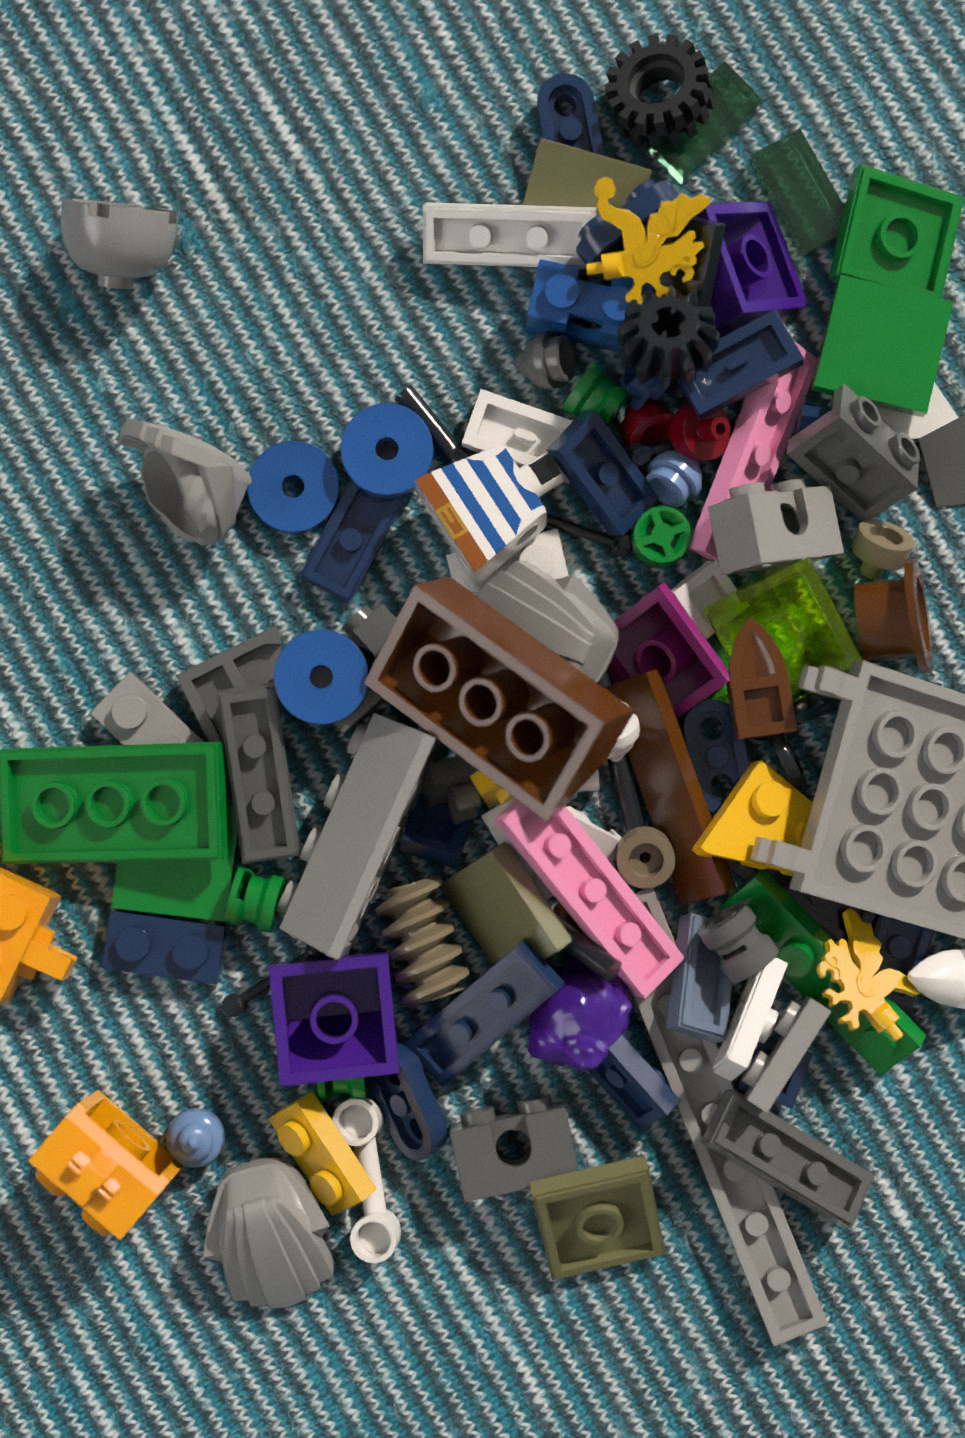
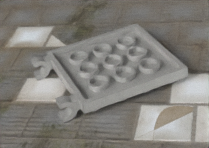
M852 660L849 674L827 666H820L818 669L804 665L797 688L840 699L841 703L801 848L781 841L756 836L750 859L794 871L789 889L965 939V694L863 660Z

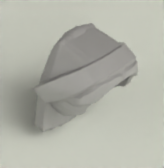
M126 419V422H123L117 444L144 453L140 469L145 484V495L151 507L161 515L165 524L172 531L188 542H197L204 546L213 545L216 541H220L236 523V514L246 489L252 482L251 476L232 457L190 435L165 426L136 419Z
M515 561L506 572L500 570L490 584L485 583L476 595L596 683L605 674L617 648L619 630L603 605L573 574L555 580L527 561Z
M267 1157L241 1163L229 1169L221 1177L207 1227L204 1258L222 1262L226 1282L233 1301H249L250 1306L268 1305L270 1309L290 1307L304 1301L305 1295L320 1290V1283L333 1276L335 1265L332 1254L322 1238L330 1226L310 1189L307 1179L287 1160L278 1157Z

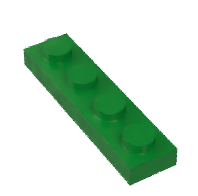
M760 869L719 906L718 909L721 911L739 901L747 902L756 916L755 926L759 932L768 934L779 949L776 958L788 963L783 976L804 998L808 996L831 1011L826 1020L880 1076L921 1047L926 1034L888 995L884 997V1000L899 1016L894 1023L904 1034L897 1041L894 1042L886 1030L878 1033L865 1014L861 1012L858 1015L859 1027L854 1031L849 1030L847 1023H838V1019L845 1016L849 1011L848 1005L842 1002L829 1007V1000L822 997V993L829 988L834 992L840 993L841 987L837 981H831L832 974L830 972H826V976L820 978L816 971L818 964L822 962V956L826 954L824 943L832 938L765 869Z

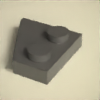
M276 626L176 675L208 742H224L217 690L274 682L275 665L282 651V635ZM278 697V703H279V709H280V716H281V701H280V699H279V697ZM224 744L225 776L227 779H230Z

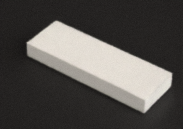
M426 202L423 205V263L538 267L539 260L542 259L586 269L585 263L576 253V247L581 240L578 234L582 227L596 216L597 207Z

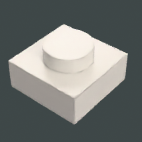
M717 559L707 561L670 590L705 639L709 638L748 607L729 577L721 575Z

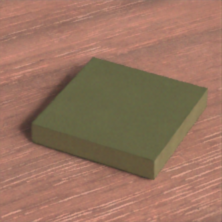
M541 138L523 205L597 207L598 198L594 194V185L598 179L608 177L613 179L616 188L614 197L608 199V202L616 208H621L626 204L627 197L636 187L650 180L652 170ZM579 268V273L587 275V269ZM603 273L589 275L591 277L604 280ZM613 279L604 280V281H608V282H611V283H612V280H613Z
M506 841L445 880L440 886L492 965L524 938L543 959L558 952L572 942L571 936Z
M645 1155L529 1182L552 1280L666 1254Z

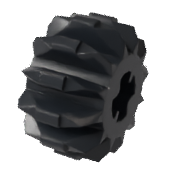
M671 284L664 297H658L647 289L642 296V305L628 303V307L624 312L625 322L620 323L618 328L617 341L622 348L621 360L625 365V369L637 368V378L640 380L641 385L653 377H658L664 391L667 390L671 384V379L674 378L680 379L689 387L692 381H694L695 371L708 373V369L712 365L713 353L719 347V332L717 327H714L715 314L712 311V306L699 307V298L696 291H693L684 298H679Z

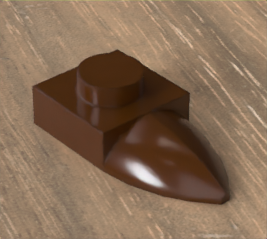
M753 618L746 619L732 647L729 662L730 681L726 683L735 741L796 732L797 725L789 676L783 656L769 633Z

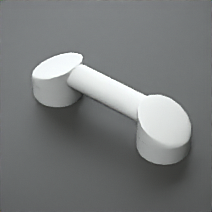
M351 1097L337 1107L332 1121L346 1143L354 1146L356 1158L377 1190L362 1201L364 1216L354 1225L350 1235V1243L354 1253L361 1260L368 1263H380L392 1255L401 1237L399 1220L394 1213L386 1209L375 1138L382 1129L384 1117L380 1107L373 1100Z

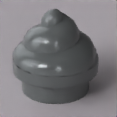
M553 331L539 332L526 343L524 351L517 355L514 366L538 388L545 390L556 389L561 386L562 382L571 381L575 374L576 359L574 348L566 335L557 336Z

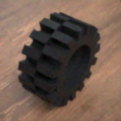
M658 34L648 36L650 46L642 48L639 40L629 44L632 55L627 56L621 51L615 57L618 68L610 66L606 74L609 83H605V92L616 126H619L621 134L626 139L631 136L634 145L642 148L647 138L652 150H662L663 139H669L672 148L681 145L679 135L683 132L692 139L698 134L695 122L705 126L710 119L708 109H713L714 107L712 93L714 91L703 54L700 50L696 52L694 43L687 39L680 46L678 36L671 34L667 35L665 44L660 43ZM675 81L681 84L680 90L664 102L648 104L639 100L641 93L654 83Z

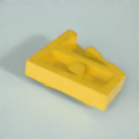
M762 760L752 762L691 850L699 856H716L741 862L743 866L761 870L767 868L780 871L783 875L793 877L794 871L750 859L756 836L781 841L801 848L813 803Z

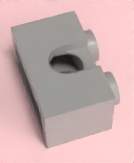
M801 478L773 484L770 486L771 491H765L764 482L749 483L729 489L730 499L708 506L721 575L801 566L844 554L831 486L806 488L805 479Z

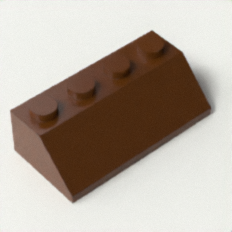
M451 577L414 585L364 681L365 685L547 822L560 812L606 761L635 712L627 704Z

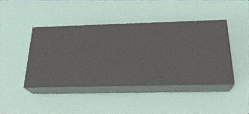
M272 682L217 690L242 863L300 856L275 684Z
M725 1090L701 1141L705 1146L841 1228L852 1229L874 1178L873 1174L770 1111L766 1113L735 1090Z

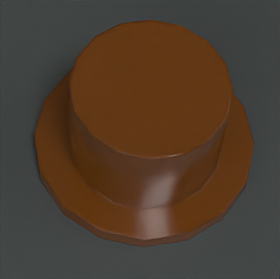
M915 558L905 559L904 577L855 585L854 603L860 646L863 657L867 662L880 663L916 657L920 672L923 674L932 673V635L923 579L917 560Z

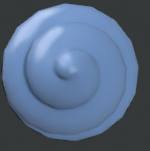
M667 450L657 454L648 466L649 474L645 479L658 495L657 501L668 507L679 508L685 502L693 501L702 489L700 461L692 460L674 450Z
M191 1108L179 1113L169 1124L166 1133V1145L171 1156L179 1164L190 1168L203 1167L213 1162L221 1153L225 1142V1131L219 1118L212 1112L202 1108Z

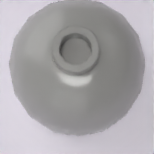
M62 199V242L69 258L80 269L98 274V286L132 289L133 278L153 276L165 267L174 250L179 212L150 207V210H146L143 207L124 203Z

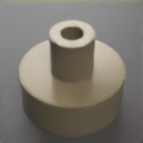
M867 519L859 524L851 544V549L857 557L863 560L860 573L867 578L877 580L881 578L884 569L899 570L904 567L905 559L909 558L914 541L905 530L892 523L877 519Z
M646 826L634 828L625 833L617 844L615 851L617 867L623 879L630 885L642 889L654 888L663 884L671 876L675 866V853L667 836L658 829Z

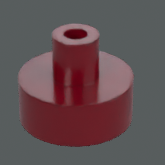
M650 400L646 401L639 410H634L630 405L626 408L625 417L620 425L619 436L627 449L632 443L640 440L645 441L649 445L671 439L670 426L674 413L664 402Z
M688 404L680 408L674 415L670 426V437L676 452L695 461L712 460L725 452L731 437V425L723 409L699 421L691 405Z

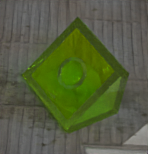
M809 556L767 570L703 609L729 660L734 641L745 620L753 618L773 638L783 656L788 671L791 695L802 691V689L797 687L804 665L818 669L820 666H827L843 672L850 668L854 660H862Z

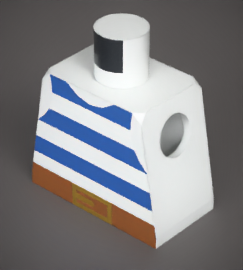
M497 445L417 478L415 482L419 498L477 586L484 582L546 527L547 512L539 497L563 483L564 479L556 463L547 452L519 468L508 450L503 445Z

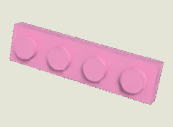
M796 342L795 344L804 357L803 365L747 395L741 412L738 415L736 425L720 466L717 469L715 479L688 547L709 561L715 559L718 561L708 506L730 499L729 489L744 484L764 482L765 491H770V486L777 473L818 362L815 356Z
M515 799L494 819L496 824L584 934L621 961L622 966L617 975L634 996L646 998L685 958L566 806L552 820L547 822L518 799Z

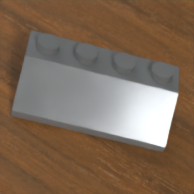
M375 713L369 724L363 721L358 723L347 748V753L355 756L346 777L336 774L323 805L331 809L324 828L321 830L313 827L302 849L300 859L308 862L299 883L292 880L289 881L278 904L276 912L285 915L279 929L337 960L349 954L421 790L426 765L433 762L439 749L440 742L435 737Z

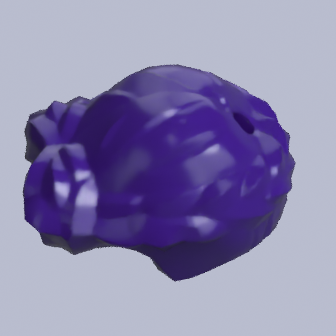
M573 961L569 965L561 966L555 970L556 974L564 981L563 985L530 1014L528 1020L530 1035L528 1036L529 1046L527 1051L532 1057L539 1058L546 1063L562 1067L567 1064L579 1071H586L588 1069H597L601 1063L606 1061L610 1046L619 1039L622 1033L628 1030L632 1000L627 986L618 975L611 981H606L582 962Z

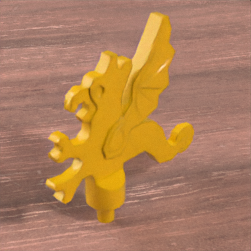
M603 177L598 179L594 185V194L598 198L596 206L602 219L622 231L624 250L600 254V262L586 264L587 276L603 273L604 280L627 276L633 278L634 284L625 294V301L630 303L631 300L636 299L638 304L641 305L642 285L646 282L654 287L656 290L655 295L661 297L668 290L669 287L662 285L659 280L663 272L670 271L671 275L675 276L677 270L682 269L685 271V275L681 278L682 281L691 280L694 275L692 267L697 261L695 255L704 248L703 241L693 243L696 235L694 231L689 230L673 243L663 244V242L668 237L678 236L694 216L711 204L710 197L699 194L691 198L682 192L673 201H661L658 212L649 215L645 234L640 217L629 210L616 208L609 204L608 199L614 197L616 188L613 179Z
M849 908L842 913L848 936V945L847 941L843 938L836 943L832 939L824 943L826 954L822 956V962L818 964L816 970L820 978H824L826 972H830L832 974L831 981H837L841 987L840 993L834 992L829 988L822 993V997L828 998L829 1007L842 1002L848 1005L849 1011L845 1016L838 1019L839 1024L847 1023L849 1030H856L859 1027L858 1015L861 1012L865 1014L878 1033L886 1030L895 1042L904 1034L894 1023L899 1016L884 1000V997L891 991L900 992L911 997L919 995L921 992L900 971L888 968L875 974L883 961L879 953L882 943L874 936L872 925L863 922L858 913Z

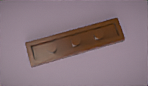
M659 669L604 687V689L635 710L634 714L638 717L640 725L639 737L627 753L653 826L667 836L674 850L675 866L671 877L681 905L723 895L736 889L737 887L727 859L716 856L703 857L691 850L711 822L712 817Z

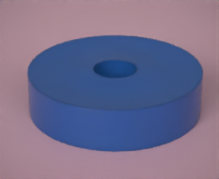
M380 403L363 409L349 422L342 436L341 457L348 476L362 491L375 497L396 498L417 488L415 480L430 472L434 458V448L431 433L426 423L417 413L399 404ZM383 442H393L399 448L397 455L391 460L381 459L377 455V448Z
M286 441L275 444L261 453L251 467L249 475L252 482L247 487L250 503L258 517L275 531L289 535H301L312 532L323 526L331 518L339 503L340 481L337 471L329 457L319 448L309 443ZM291 479H299L304 482V491L298 497L291 498L284 494V486Z
M312 630L292 639L281 651L274 669V684L281 703L295 717L315 725H330L347 719L360 708L369 689L364 684L369 674V668L363 653L352 640L335 631ZM319 667H327L333 673L331 684L326 688H316L312 684V673Z

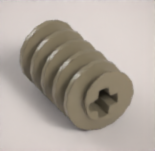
M432 876L376 893L388 896L384 903L374 909L376 915L394 917L395 922L381 932L382 937L401 939L402 943L388 954L389 960L405 961L408 963V967L395 976L396 983L414 984L415 986L412 992L401 999L403 1005H416L461 991L465 987H457L456 985L470 974L468 966L450 965V961L463 952L462 945L443 942L445 937L456 930L455 922L436 919L439 914L450 907L448 899L430 898L429 895L443 884L441 877Z

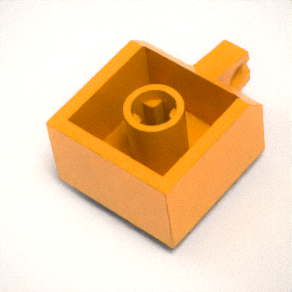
M0 865V1005L11 1001L22 977L33 980L37 970L58 980L64 981L69 978L78 959L77 956L51 944L56 932L48 928L47 925L62 896Z
M99 1090L80 1101L28 1160L38 1169L35 1176L47 1190L59 1197L67 1194L83 1208L81 1216L91 1228L103 1236H109L112 1233L119 1240L132 1228L184 1166L171 1156L166 1147Z

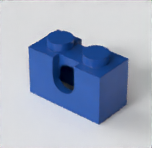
M540 259L527 312L526 332L538 334L539 332L553 331L557 336L566 335L571 342L621 353L622 348L617 341V332L620 323L625 322L624 312L628 307V302L625 301V294L632 288L634 280L623 277L615 278L610 285L588 282L578 277V267ZM649 283L642 285L641 296L645 294L647 289L652 292L653 286ZM635 299V300H631V302H630V303L638 304V302H637L636 299ZM581 318L600 324L602 328L589 329L570 323L568 319Z

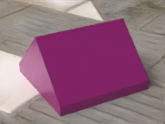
M665 582L614 620L619 630V641L608 667L610 668L612 679L615 683L659 669L676 719L730 681L729 670Z

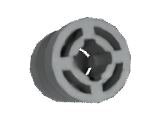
M739 901L721 910L706 921L697 932L708 950L717 951L721 957L720 968L731 983H738L755 975L771 963L779 953V949L770 936L760 933L755 926L756 916L746 901Z

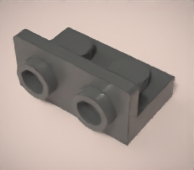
M843 384L834 391L832 410L788 440L787 455L820 485H830L832 495L861 522L867 519L871 520L918 489L920 453L916 444L907 434L903 432L897 433L881 418L877 407L870 399L865 396L859 397L846 384Z

